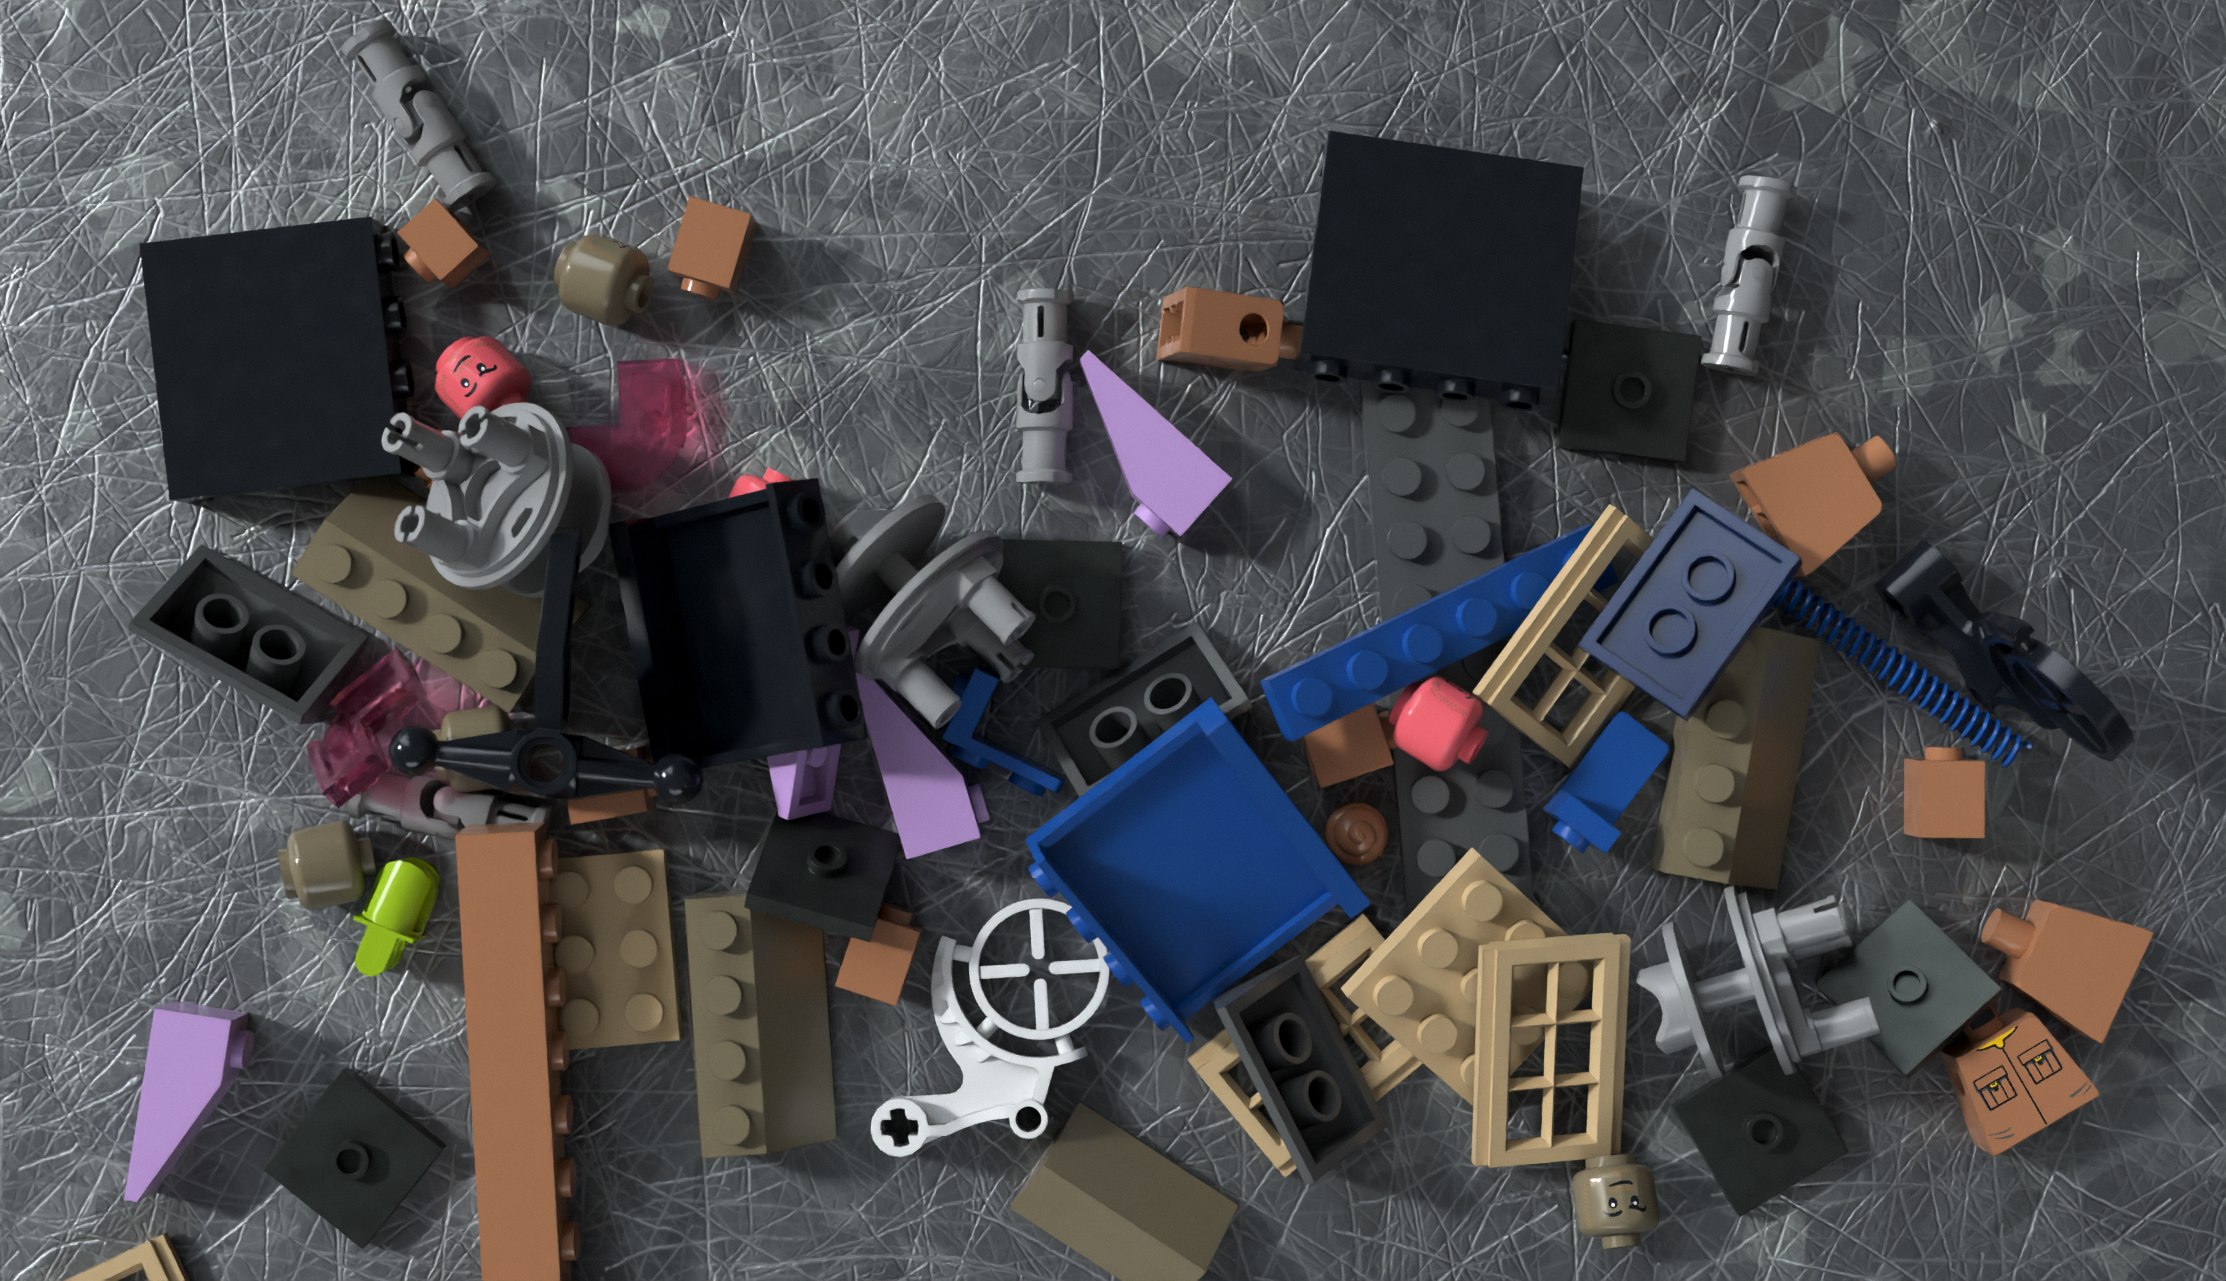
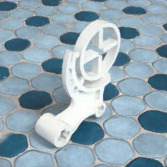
M1050 899L1023 900L1011 904L996 913L983 926L976 937L973 947L956 944L957 940L945 936L941 937L932 970V1007L940 1035L947 1049L961 1067L963 1083L953 1093L917 1096L901 1095L891 1098L881 1105L872 1117L870 1129L873 1141L881 1151L890 1156H907L913 1154L924 1144L937 1138L950 1135L977 1123L1009 1118L1013 1132L1025 1139L1035 1138L1046 1129L1049 1117L1044 1102L1054 1066L1070 1063L1088 1056L1086 1047L1074 1049L1069 1033L1079 1028L1094 1014L1105 995L1109 980V967L1105 963L1103 956L1107 954V949L1097 937L1093 942L1099 959L1056 961L1049 965V971L1052 974L1100 972L1096 991L1087 1007L1073 1020L1050 1029L1047 983L1044 979H1037L1034 982L1036 1029H1028L1006 1020L992 1007L985 996L980 979L1027 976L1030 972L1029 966L1027 964L979 965L983 947L993 930L1008 917L1025 910H1029L1032 956L1035 959H1042L1045 955L1042 909L1055 910L1066 914L1072 906ZM953 960L969 963L972 992L978 1005L987 1016L977 1028L968 1020L958 1001L953 982ZM998 1028L1026 1039L1045 1040L1054 1038L1059 1054L1052 1056L1021 1055L1005 1050L988 1039ZM1030 1106L1039 1111L1041 1122L1037 1127L1031 1129L1024 1128L1018 1122L1017 1113L1024 1107ZM894 1109H905L907 1119L918 1121V1132H911L908 1135L909 1142L898 1143L896 1133L886 1132L885 1120H892L895 1117Z

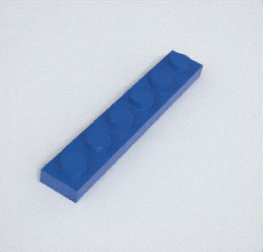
M1594 524L1580 526L1260 680L1284 740L1295 741L1514 634ZM1611 562L1592 586L1597 592L1619 582Z

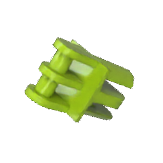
M407 857L388 862L379 871L363 912L354 915V921L367 925L355 957L357 969L365 976H376L394 968L400 962L408 942L414 944L427 938L428 933L424 932V929L438 897L440 875L435 866L426 859Z

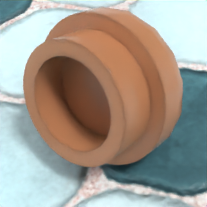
M1362 802L1346 803L1334 810L1326 822L1324 832L1325 842L1338 860L1352 866L1366 865L1379 858L1384 852L1389 838L1388 825L1383 815L1373 806Z

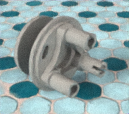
M512 403L491 412L483 406H475L460 421L459 434L451 430L439 432L414 420L412 416L403 412L396 414L390 421L394 426L404 430L402 434L387 427L385 428L381 438L384 450L422 466L426 476L433 479L427 507L411 505L403 509L395 524V538L403 544L429 554L436 570L449 582L469 590H485L501 585L506 590L522 597H543L549 543L556 527L582 530L579 573L599 555L609 529L611 484L608 472L596 454L570 442L564 425L550 411L531 403Z
M923 495L906 502L895 510L856 508L847 514L829 535L835 568L838 574V584L845 620L867 609L890 590L896 596L881 612L865 635L856 654L855 669L867 680H884L894 691H898L935 729H938L958 712L962 706V699L925 664L926 659L953 644L958 643L963 648L970 646L1000 675V679L1004 683H1009L1024 670L1020 666L1021 662L1024 665H1028L1034 657V653L1027 649L1018 639L1030 628L1036 616L1032 611H1028L997 580L1003 564L1002 553L1004 545L1002 539L992 530H982L961 539L918 572L913 566L929 548L942 526L945 517V507L933 495Z
M1734 885L1724 888L1726 903L1745 968L1699 981L1680 930L1675 921L1662 924L1669 962L1640 970L1636 979L1640 986L1657 997L1662 1008V1023L1655 1039L1657 1047L1667 1055L1697 1045L1705 1067L1713 1080L1725 1077V1070L1709 1012L1755 998L1774 1051L1786 1076L1796 1073L1795 1063L1802 1061V1057L1881 1034L1869 996L1812 1013L1809 1007L1803 1008L1792 970L1798 968L1797 961L1845 946H1853L1841 908L1837 906L1834 895L1828 896L1827 899L1781 913H1776L1774 908L1756 913L1747 892L1739 894Z

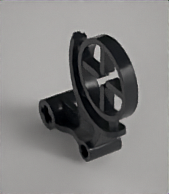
M1920 541L1874 585L1879 596L1898 616L1908 622L1914 629L1939 644L1951 656L1966 681V688L1987 709L1993 711L1999 704L2018 708L2024 711L2041 728L2047 730L2061 729L2087 751L2107 761H2114L2133 743V733L2121 713L2085 674L2051 647L2030 638V635L2035 630L2029 623L2017 617L1993 611H1986L1981 614L1961 584L1962 578L1958 570L1939 550L1928 542Z

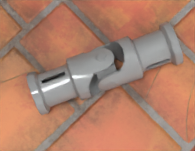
M387 19L376 21L351 36L343 44L341 50L348 59L357 61L375 88L372 97L395 131L402 137L408 151L418 166H427L445 193L446 197L443 202L448 210L452 212L460 210L487 194L496 185L497 181L492 173L483 172L464 143L467 138L466 133L454 115L448 111L443 99L422 67L411 64L393 37L396 29Z
M1747 175L1740 177L1738 188L1743 191L1742 202L1736 228L1730 229L1728 232L1721 272V284L1723 287L1714 298L1712 312L1717 315L1710 352L1702 355L1701 365L1721 372L1756 376L1758 375L1760 365L1754 359L1761 326L1770 320L1772 310V297L1770 294L1776 284L1786 240L1781 237L1788 200L1796 196L1797 187L1790 182L1780 179ZM1742 251L1759 257L1752 260L1739 259Z
M1047 288L1017 291V302L1023 304V343L1017 345V360L1020 366L1025 369V372H1021L1017 383L1016 428L1023 432V470L1016 473V483L1040 485L1073 484V473L1066 470L1067 432L1073 430V383L1068 372L1073 362V345L1067 343V305L1074 302V291ZM1028 401H1038L1046 405H1053L1062 401L1056 410L1041 414L1033 413L1028 405Z
M366 761L359 766L356 772L348 803V814L352 818L361 819L365 814L401 822L404 830L447 839H455V835L468 825L546 822V836L548 838L553 807L550 804L541 803L535 808L501 800L499 792L491 790L457 792L450 786L448 781H439L437 778L426 775L411 779L377 771L374 763ZM434 804L433 818H428L426 814L430 806Z

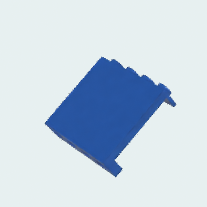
M1212 697L1025 839L1035 859V862L1028 867V870L1041 889L1051 899L1058 893L1063 895L1072 906L1066 912V915L1078 933L1089 944L1097 937L1109 950V953L1103 956V959L1119 982L1125 988L1135 982L1146 995L1140 1000V1003L1161 1031L1172 1026L1186 1044L1194 1039L1185 1021L1333 907L1339 904L1349 918L1352 919L1371 904L1350 873Z

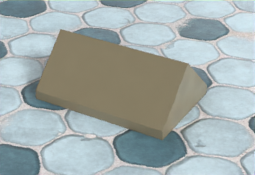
M1079 1100L1010 1205V1209L1121 1281H1198L1207 1271L1239 1205L1219 1190Z

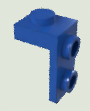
M981 665L975 668L971 678L960 673L951 690L962 699V706L952 717L942 738L954 744L951 754L981 769H985L989 761L1012 771L1009 782L1032 794L1043 797L1047 788L1059 793L1064 784L1065 775L975 733L1000 681V675Z
M1617 712L1544 807L1543 811L1558 821L1552 831L1582 854L1588 846L1607 853L1621 834L1619 830L1613 827L1614 823L1667 755L1669 746L1627 713Z

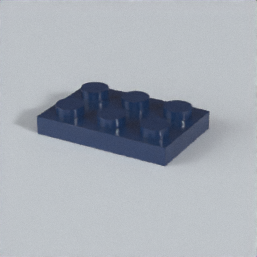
M1691 488L1584 635L1578 646L1587 655L1688 722L1803 564L1801 557L1694 488Z

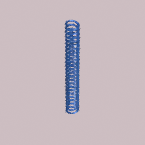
M1792 578L1774 602V608L1779 607L1787 595L1797 587L1792 600L1784 609V615H1789L1796 604L1808 594L1802 608L1795 615L1794 622H1800L1809 608L1818 602L1814 613L1804 625L1805 630L1810 629L1817 618L1829 608L1824 621L1815 631V637L1821 636L1827 626L1839 616L1834 629L1825 639L1826 644L1832 643L1839 631L1850 623L1845 635L1836 645V651H1841L1849 639L1860 630L1855 643L1846 653V659L1852 658L1860 645L1870 638L1867 648L1856 661L1857 666L1863 665L1871 652L1881 644L1877 656L1867 667V673H1872L1882 658L1891 652L1888 662L1877 675V681L1883 680L1892 666L1902 659L1898 670L1887 683L1888 688L1894 687L1902 674L1912 666L1909 676L1898 689V695H1903L1909 689L1913 680L1923 673L1920 683L1908 696V702H1914L1923 688L1933 681L1930 691H1928L1918 705L1919 710L1925 709L1935 693L1943 688L1941 697L1929 710V717L1935 716L1945 701L1954 695L1951 705L1939 718V724H1945L1955 709L1964 702L1962 711L1950 724V731H1956L1966 715L1975 710L1972 719L1960 732V739L1966 738L1972 732L1976 723L1985 717L1983 726L1977 730L1970 740L1971 746L1977 745L1984 737L1988 728L1995 724L1994 732L1981 746V753H1987L1994 745L1998 736L2006 732L2004 740L1992 752L1991 761L1999 759L2008 744L2016 739L2015 746L2006 754L2001 762L2002 768L2008 767L2023 747L2027 746L2028 749H2032L2031 741L2022 742L2021 735L2018 733L2011 735L2009 726L2001 727L2000 720H1991L1990 713L1987 711L1980 713L1979 705H1970L1968 697L1959 698L1958 690L1949 691L1948 683L1939 684L1936 675L1928 677L1927 668L1918 669L1917 661L1907 662L1906 654L1897 655L1895 646L1887 647L1885 639L1876 640L1875 632L1866 633L1865 625L1855 626L1854 617L1845 619L1844 610L1834 612L1835 609L1832 602L1824 604L1822 595L1813 597V588L1803 590L1802 581L1793 582Z

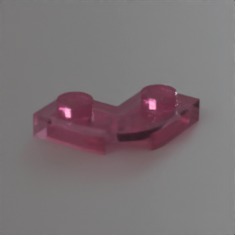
M681 358L617 361L620 425L565 427L571 443L590 450L601 459L609 475L611 491L637 489L649 485L651 481L661 476L671 466L680 449L684 447L687 434L685 366L684 360Z
M397 647L346 686L331 700L329 705L338 715L328 727L321 742L315 740L308 743V758L321 793L337 808H340L356 794L369 790L377 782L380 775L390 768L376 734L392 721L400 720L409 714L417 701L426 695L413 663Z

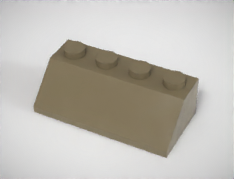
M391 477L364 479L323 521L290 574L506 712H524L535 695L536 647L543 597H522L506 590L501 585L485 590H469L449 582L436 570L429 554L403 544L395 538V524L403 509L411 505L415 507L419 505L426 508L427 500ZM577 595L572 635L591 607V604Z
M1757 626L1687 722L1677 715L1651 868L1663 873L1725 884L1778 889L1820 640Z
M748 890L694 893L684 899L702 1158L769 1154L838 1138L824 930L744 908Z

